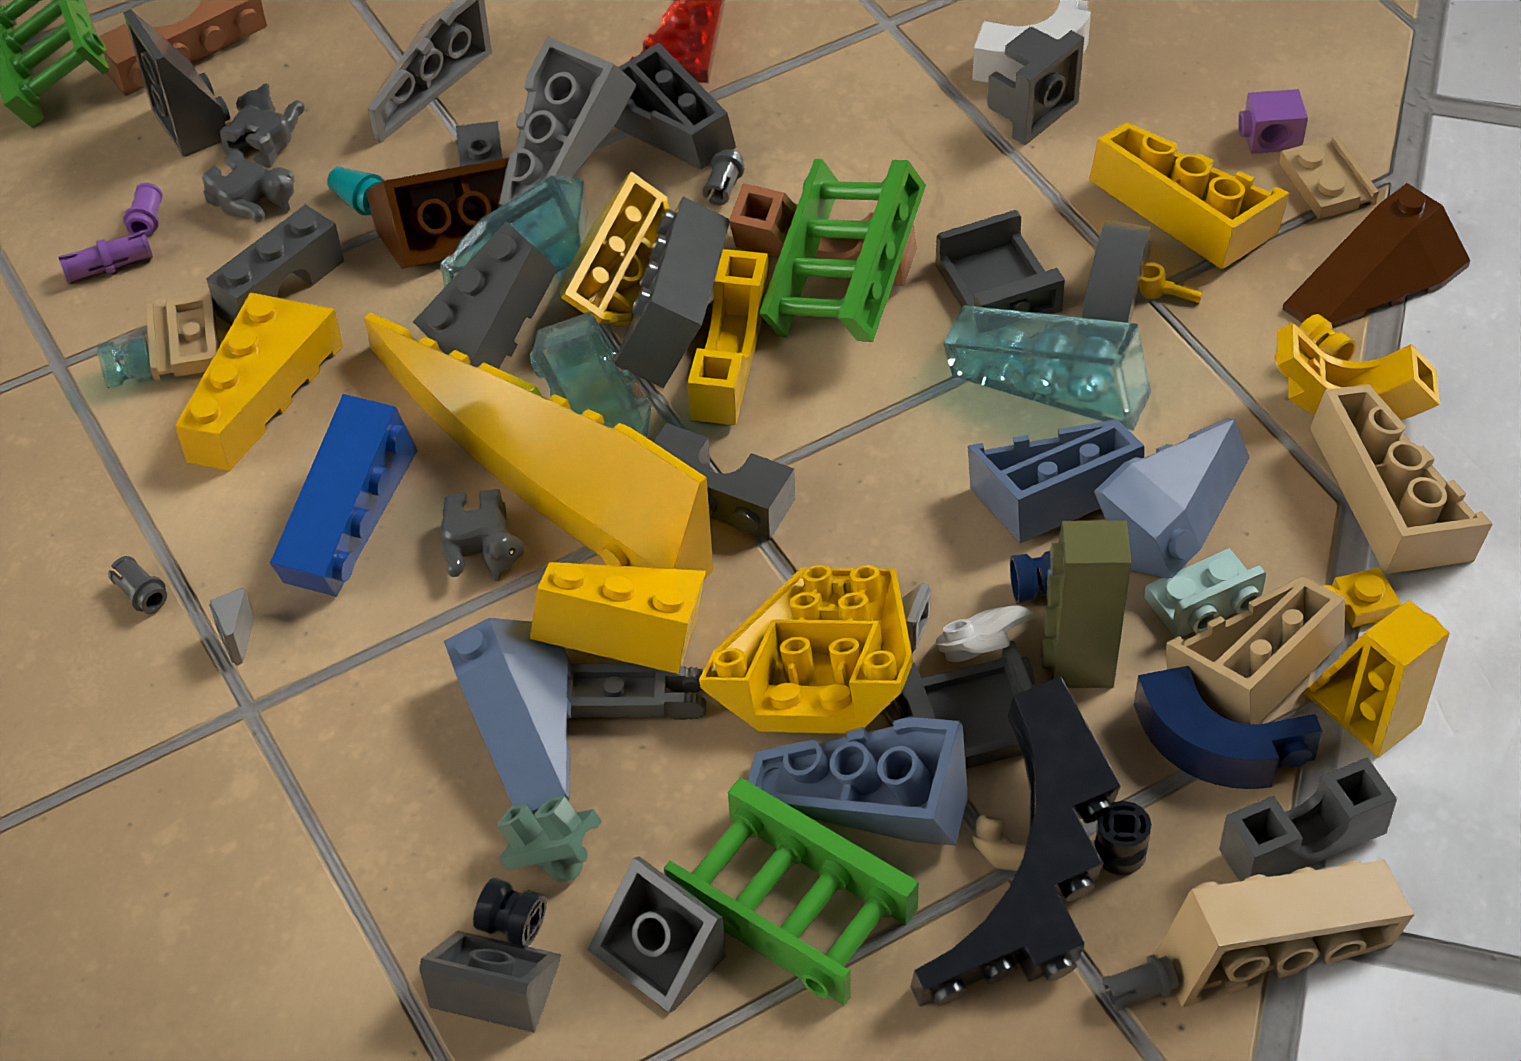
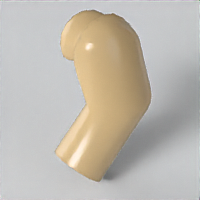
M982 814L976 820V830L972 832L974 846L992 866L998 869L1017 871L1023 860L1026 845L1014 844L1003 833L1004 821L1000 816Z

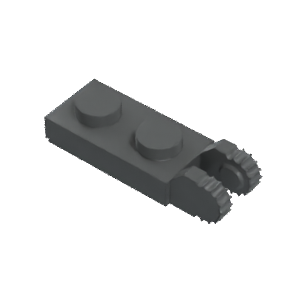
M633 663L571 664V679H567V699L571 703V717H665L666 714L676 720H686V718L698 719L706 711L705 698L697 695L702 690L699 679L703 671L697 667L691 666L687 668L686 666H681L679 674ZM666 688L676 693H666Z

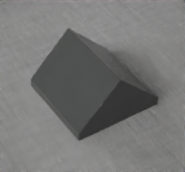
M640 856L634 857L587 950L665 1010L671 1012L675 1011L726 957L723 917Z
M456 931L421 958L419 971L430 1008L535 1033L559 967L561 954L532 947H522L506 941Z

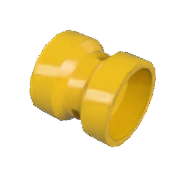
M1319 314L1312 315L1298 327L1324 353L1345 361L1352 359L1356 350L1355 340L1343 332L1336 333L1333 331L1331 322Z

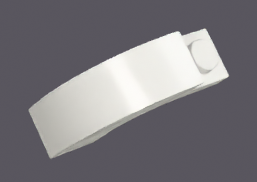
M1060 0L1057 10L1051 17L1029 26H1010L984 21L974 46L972 80L988 82V77L997 71L1016 82V73L1024 65L1005 55V45L1029 27H1034L1055 39H1060L1072 30L1085 37L1084 53L1089 39L1091 12L1088 11L1089 1Z

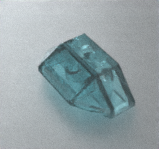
M551 175L483 217L460 242L454 255H448L440 264L444 287L506 221L558 269L556 274L564 268H568L585 239L588 210L584 181L579 177L570 178L567 176Z

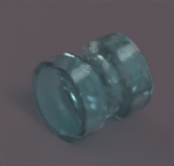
M144 335L130 337L126 343L118 345L113 341L97 344L101 370L107 388L121 386L125 380L132 378L138 381L153 379L150 369L149 348Z

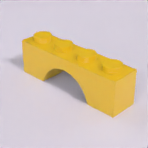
M722 250L714 280L713 310L707 343L704 349H696L688 379L690 420L737 425L763 319L759 314L761 302L769 287L768 254Z

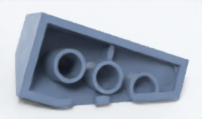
M1226 418L1189 434L1188 439L1175 445L1166 444L1157 448L1155 454L1145 458L1136 457L1124 462L1094 491L1106 521L1127 520L1131 555L1130 571L1172 578L1202 548L1250 458L1235 419Z
M488 618L444 640V644L456 677L512 805L526 803L534 815L542 803L552 797L565 795L570 800V746L567 743V718H571V703L567 699V679H571V662L565 647L530 639L532 621Z
M908 717L893 721V727L866 732L864 728L847 731V737L822 743H817L814 739L759 751L755 753L747 781L814 820L907 841L956 846L968 799L963 725L959 721Z

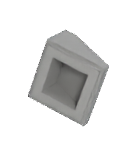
M921 583L902 598L912 653L916 650L930 617L931 589L929 588L930 585Z
M241 588L210 600L211 604H209L217 631L231 662L235 663V665L243 663L253 625V612L246 590Z

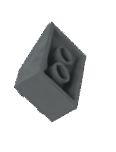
M132 9L123 12L151 110L181 155L185 157L222 142L220 131L226 126V121L231 120L223 98L221 96L214 97V91L205 73L198 74L191 62Z

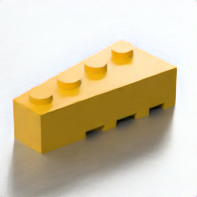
M1128 122L1097 139L1089 180L1221 270L1278 234L1290 192L1276 186L1271 192L1253 185L1255 177L1238 171L1233 176L1213 167L1214 159L1200 153L1198 155H1184L1177 152V143Z
M256 293L249 294L175 424L187 463L225 471L232 470L266 432L265 424L278 412L283 414L293 403L291 396L304 382L310 384L321 372L319 365L328 355L334 357L343 348L335 309Z

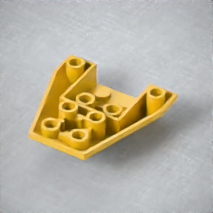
M825 565L800 568L713 650L699 679L701 689L758 732L847 734V731L865 728L902 693L913 664L896 568H877L872 565H864L857 568H830Z

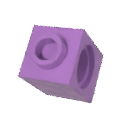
M1299 89L1248 93L1245 111H1240L1238 115V129L1240 136L1247 138L1251 154L1281 152L1303 145L1308 116Z

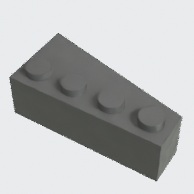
M684 196L681 198L675 211L666 209L656 230V233L659 235L650 250L648 259L651 261L641 278L640 285L643 287L631 310L633 315L615 360V366L659 387H665L702 326L728 232L729 218Z

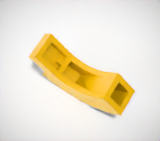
M1293 322L1277 330V351L1274 358L1282 375L1288 377V399L1313 415L1316 414L1325 390L1367 384L1375 390L1400 420L1413 417L1440 405L1437 370L1412 344L1378 359L1359 362L1345 361L1324 353Z

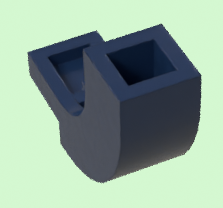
M1188 666L1138 675L1134 707L1145 734L1154 747L1169 762L1193 777L1229 788L1272 787L1277 767L1296 768L1316 758L1322 735V728L1316 714L1264 724L1238 723L1218 715L1206 705L1197 690Z

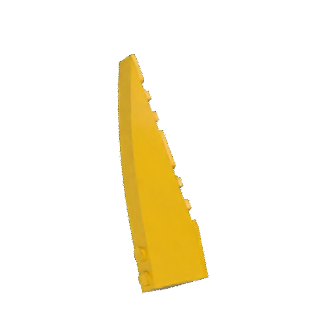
M371 312L364 317L370 349L417 404L459 446L502 484L544 517L601 556L607 565L706 571L705 578L713 572L707 477L624 424L618 423L615 427L610 428L603 424L605 423L603 416L590 409L585 410L582 414L574 412L570 408L568 400L553 394L549 399H545L536 385L484 362L477 368L469 365L471 362L468 355L454 350L449 355L444 354L440 351L436 341L425 336L419 341H415L407 328Z

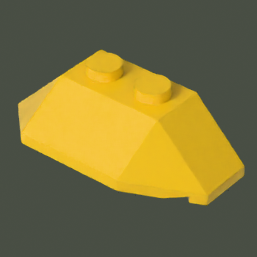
M630 172L588 231L558 287L561 298L598 324L629 325L633 315L631 312L633 304L643 287L640 285L641 278L651 261L648 259V256L659 235L656 233L657 227L666 209H669L667 196L633 172Z

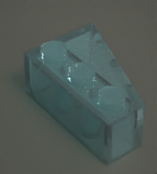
M591 312L537 330L534 347L530 352V361L537 377L540 379L545 378L551 390L550 397L556 394L567 399L570 408L579 414H582L587 409L601 414L605 422L603 424L610 428L621 423L647 438L652 405L646 396L637 399L628 386L634 384V377L629 369L619 372L612 358L616 356V350Z

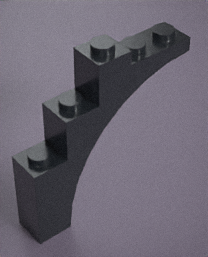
M1061 676L1014 695L1008 713L1009 722L1023 753L1030 789L1029 835L1023 860L1009 889L984 922L954 948L914 970L910 988L919 1006L934 1000L937 1006L953 1002L967 992L966 986L984 978L988 984L998 982L1013 974L1017 970L1016 964L1018 963L1028 982L1045 976L1047 981H1054L1069 974L1077 967L1075 962L1079 960L1085 942L1061 897L1064 896L1066 901H1073L1095 888L1094 883L1099 876L1103 862L1080 819L1085 824L1092 823L1098 820L1099 815L1112 810L1111 803L1115 802L1121 785Z

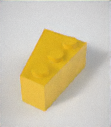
M549 562L537 587L530 639L679 674L697 622L706 571Z
M1407 600L1357 639L1303 693L1379 758L1422 724L1450 632L1442 626L1435 616L1425 613L1412 601Z

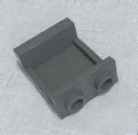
M1017 210L952 228L936 236L935 266L979 337L1062 311L1065 279L1058 268L1048 271L1043 269L1021 235L1022 217Z
M1012 640L1010 641V646L1002 648V656L998 660L925 678L920 677L914 662L902 693L895 700L903 719L917 717L959 721L963 725L967 769L1023 754L1009 722L1008 713L1013 696L1033 688L1035 684L1034 672L1027 656L1020 657L1017 647Z

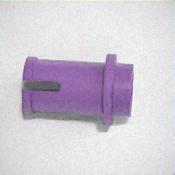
M141 183L135 189V197L131 208L127 209L124 214V223L130 234L144 230L146 236H149L159 226L157 213L163 193L158 186L152 183Z

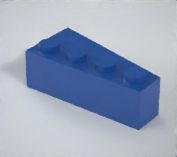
M342 395L270 561V564L283 583L337 597L343 584L351 577L358 557L418 451L395 406L351 395Z

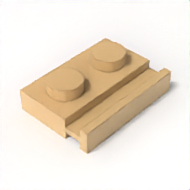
M1339 136L1332 137L1329 143L1323 144L1320 140L1281 151L1280 166L1319 220L1357 210L1360 204L1366 202L1370 206L1377 203L1378 189Z
M206 293L166 300V305L154 307L153 303H146L150 369L154 381L161 380L162 374L174 373L175 377L205 372L218 350L216 316L211 294Z

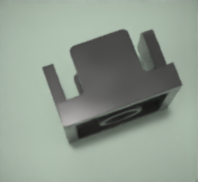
M1029 27L1005 45V55L1024 65V67L1016 73V82L997 71L988 77L987 106L1013 123V139L1023 145H1027L1079 103L1085 37L1070 30L1060 39H1055L1034 27Z

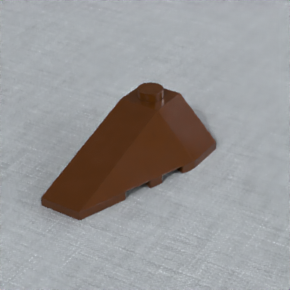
M509 158L384 180L366 190L376 233L402 269L443 261L519 214L499 204Z
M1406 183L1373 209L1284 302L1282 310L1301 323L1310 316L1319 314L1331 322L1332 328L1362 318L1365 316L1366 310L1387 302L1391 307L1404 302L1405 296L1423 289L1427 294L1437 291L1467 269L1471 260L1444 206Z

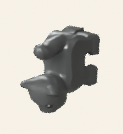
M267 83L256 90H250L238 97L236 108L239 112L234 117L232 124L229 127H223L220 131L221 143L225 154L229 155L235 149L244 153L249 146H253V148L260 150L253 159L255 163L270 168L275 162L279 151L284 149L291 141V132L298 122V117L304 112V104L296 100L286 107L284 115L275 112L276 109L272 103L270 88Z
M237 149L224 159L225 165L233 170L232 173L228 176L221 175V170L214 165L202 176L205 188L203 192L207 203L221 207L230 216L252 218L255 222L263 221L265 213L257 204L263 197H266L284 211L290 210L289 200L294 193L293 183L295 181L293 173L288 169L280 167L266 170L260 164L246 160L243 153Z
M500 490L480 491V508L470 511L464 510V506L467 503V495L465 493L447 495L444 497L443 520L441 523L442 550L448 563L447 573L451 577H458L463 572L465 566L463 557L483 552V557L492 578L495 581H499L501 573L510 569L514 562L524 555L522 540L508 533L506 506L502 500Z

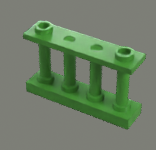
M13 0L5 7L0 5V94L4 105L31 128L45 119L39 102L42 99L41 94L87 60L102 74L109 71L103 54L106 51V47L95 32L84 0H53L16 29L14 28L17 25L16 19L41 0ZM63 15L65 19L64 24L23 54L24 44ZM72 39L73 49L31 79L34 67Z
M814 159L809 175L803 183L798 206L768 290L762 298L759 312L779 337H787L794 316L838 318L857 341H874L926 184L908 160H892L887 176L882 182L838 181L822 159ZM835 199L878 200L873 217L869 221L828 220ZM821 238L865 239L860 255L856 260L815 258ZM808 276L851 278L846 295L842 300L801 298Z
M740 777L728 791L729 816L733 824L692 873L669 861L664 867V875L723 917L724 932L799 977L806 988L813 994L821 998L831 997L845 1006L851 998V971L845 968V965L882 917L887 918L891 916L907 925L918 910L919 882ZM749 837H759L774 846L776 850L736 900L711 886L710 884L746 840ZM793 863H802L819 873L820 877L784 923L778 927L755 913L756 908ZM846 889L863 899L865 904L826 955H824L799 938L835 892Z

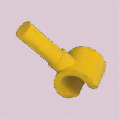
M1148 263L1143 266L1144 277H1140L1139 288L1145 298L1157 299L1167 294L1200 303L1203 293L1165 280V270L1160 264Z

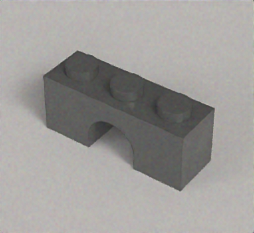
M305 204L207 277L206 280L216 315L232 326L250 293L277 298L278 289L282 281L291 272L312 286L344 262L336 223Z
M666 422L653 440L655 444L707 477L709 518L734 526L743 533L755 534L770 540L795 501V472L792 467L751 453L743 466L738 470L725 474L709 471L708 437Z
M1367 757L1321 776L1315 793L1304 803L1291 810L1284 811L1275 796H1271L1227 814L1219 850L1239 881L1254 875L1273 877L1291 874L1298 869L1308 867L1387 834L1397 797Z

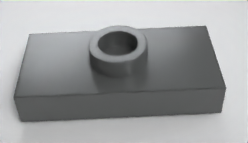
M498 121L456 126L460 166L503 159Z

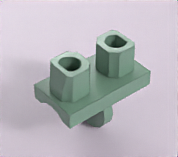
M565 795L552 797L542 803L534 815L526 803L512 806L497 824L498 829L509 843L499 859L507 870L539 864L540 868L546 870L548 875L555 881L574 880L580 874L582 864L588 857L587 850L582 847L585 833L590 829L598 828L602 821L594 809L576 813Z

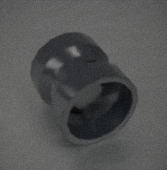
M1116 801L1111 803L1112 810L1098 816L1094 847L1103 862V869L1118 875L1132 874L1139 870L1146 861L1152 823L1149 814L1143 807L1134 802Z
M492 878L481 891L476 903L473 916L474 928L490 935L501 932L506 934L510 942L522 947H528L536 938L543 923L547 906L546 897L531 890L523 893L517 892L509 882Z

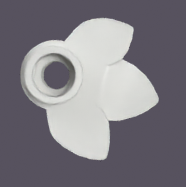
M1021 606L988 609L969 619H961L945 625L942 629L943 633L936 638L935 642L938 650L944 652L947 661H965L981 653L1010 646L1006 633L1021 623L1035 619V616L1031 610Z

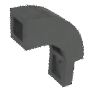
M1106 220L1092 264L1078 337L1119 345L1126 343L1141 273L1150 255L1152 241H1149L1152 227Z

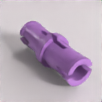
M142 230L105 242V239L96 241L97 245L58 256L66 281L71 283L83 277L105 271L107 275L115 273V268L135 261L152 258L153 254L145 231Z

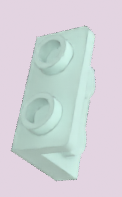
M1229 548L1179 570L1172 578L1163 577L1147 584L1144 598L1174 637H1183L1192 632L1200 633L1207 630V622L1219 616L1225 618L1236 612L1240 614L1248 610V602L1262 596L1267 573L1260 565L1247 570Z

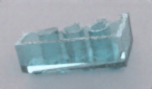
M963 305L943 342L953 377L1102 422L1118 419L1128 430L1134 431L1151 394L1138 324Z

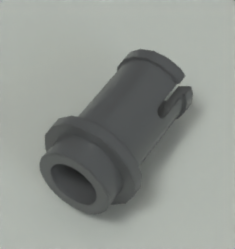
M724 149L712 158V172L703 187L702 193L705 199L709 197L711 190L714 189L709 202L716 205H723L729 201L736 179H739L745 170L742 156L731 149Z
M123 556L111 565L122 577L115 571L109 570V579L129 596L130 604L135 610L153 613L165 604L167 600L165 583L159 577L150 576L138 565L133 557Z
M1153 954L1147 956V963L1112 976H1105L1102 979L1103 987L1105 989L1110 988L1111 990L1105 992L1111 1007L1116 1012L1157 995L1164 999L1168 998L1171 995V990L1179 987L1178 977L1170 959L1167 956L1157 958Z

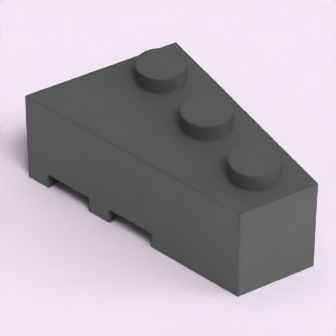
M506 221L418 315L413 323L429 339L436 341L438 347L445 354L449 355L454 350L468 355L471 362L469 365L477 368L484 362L499 369L506 355L512 357L518 346L514 340L526 318L532 319L558 269Z

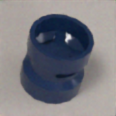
M1045 551L1041 557L1031 558L1028 554L1012 555L1010 557L1011 586L1016 604L1033 603L1037 597L1047 596L1048 575H1052L1050 551Z

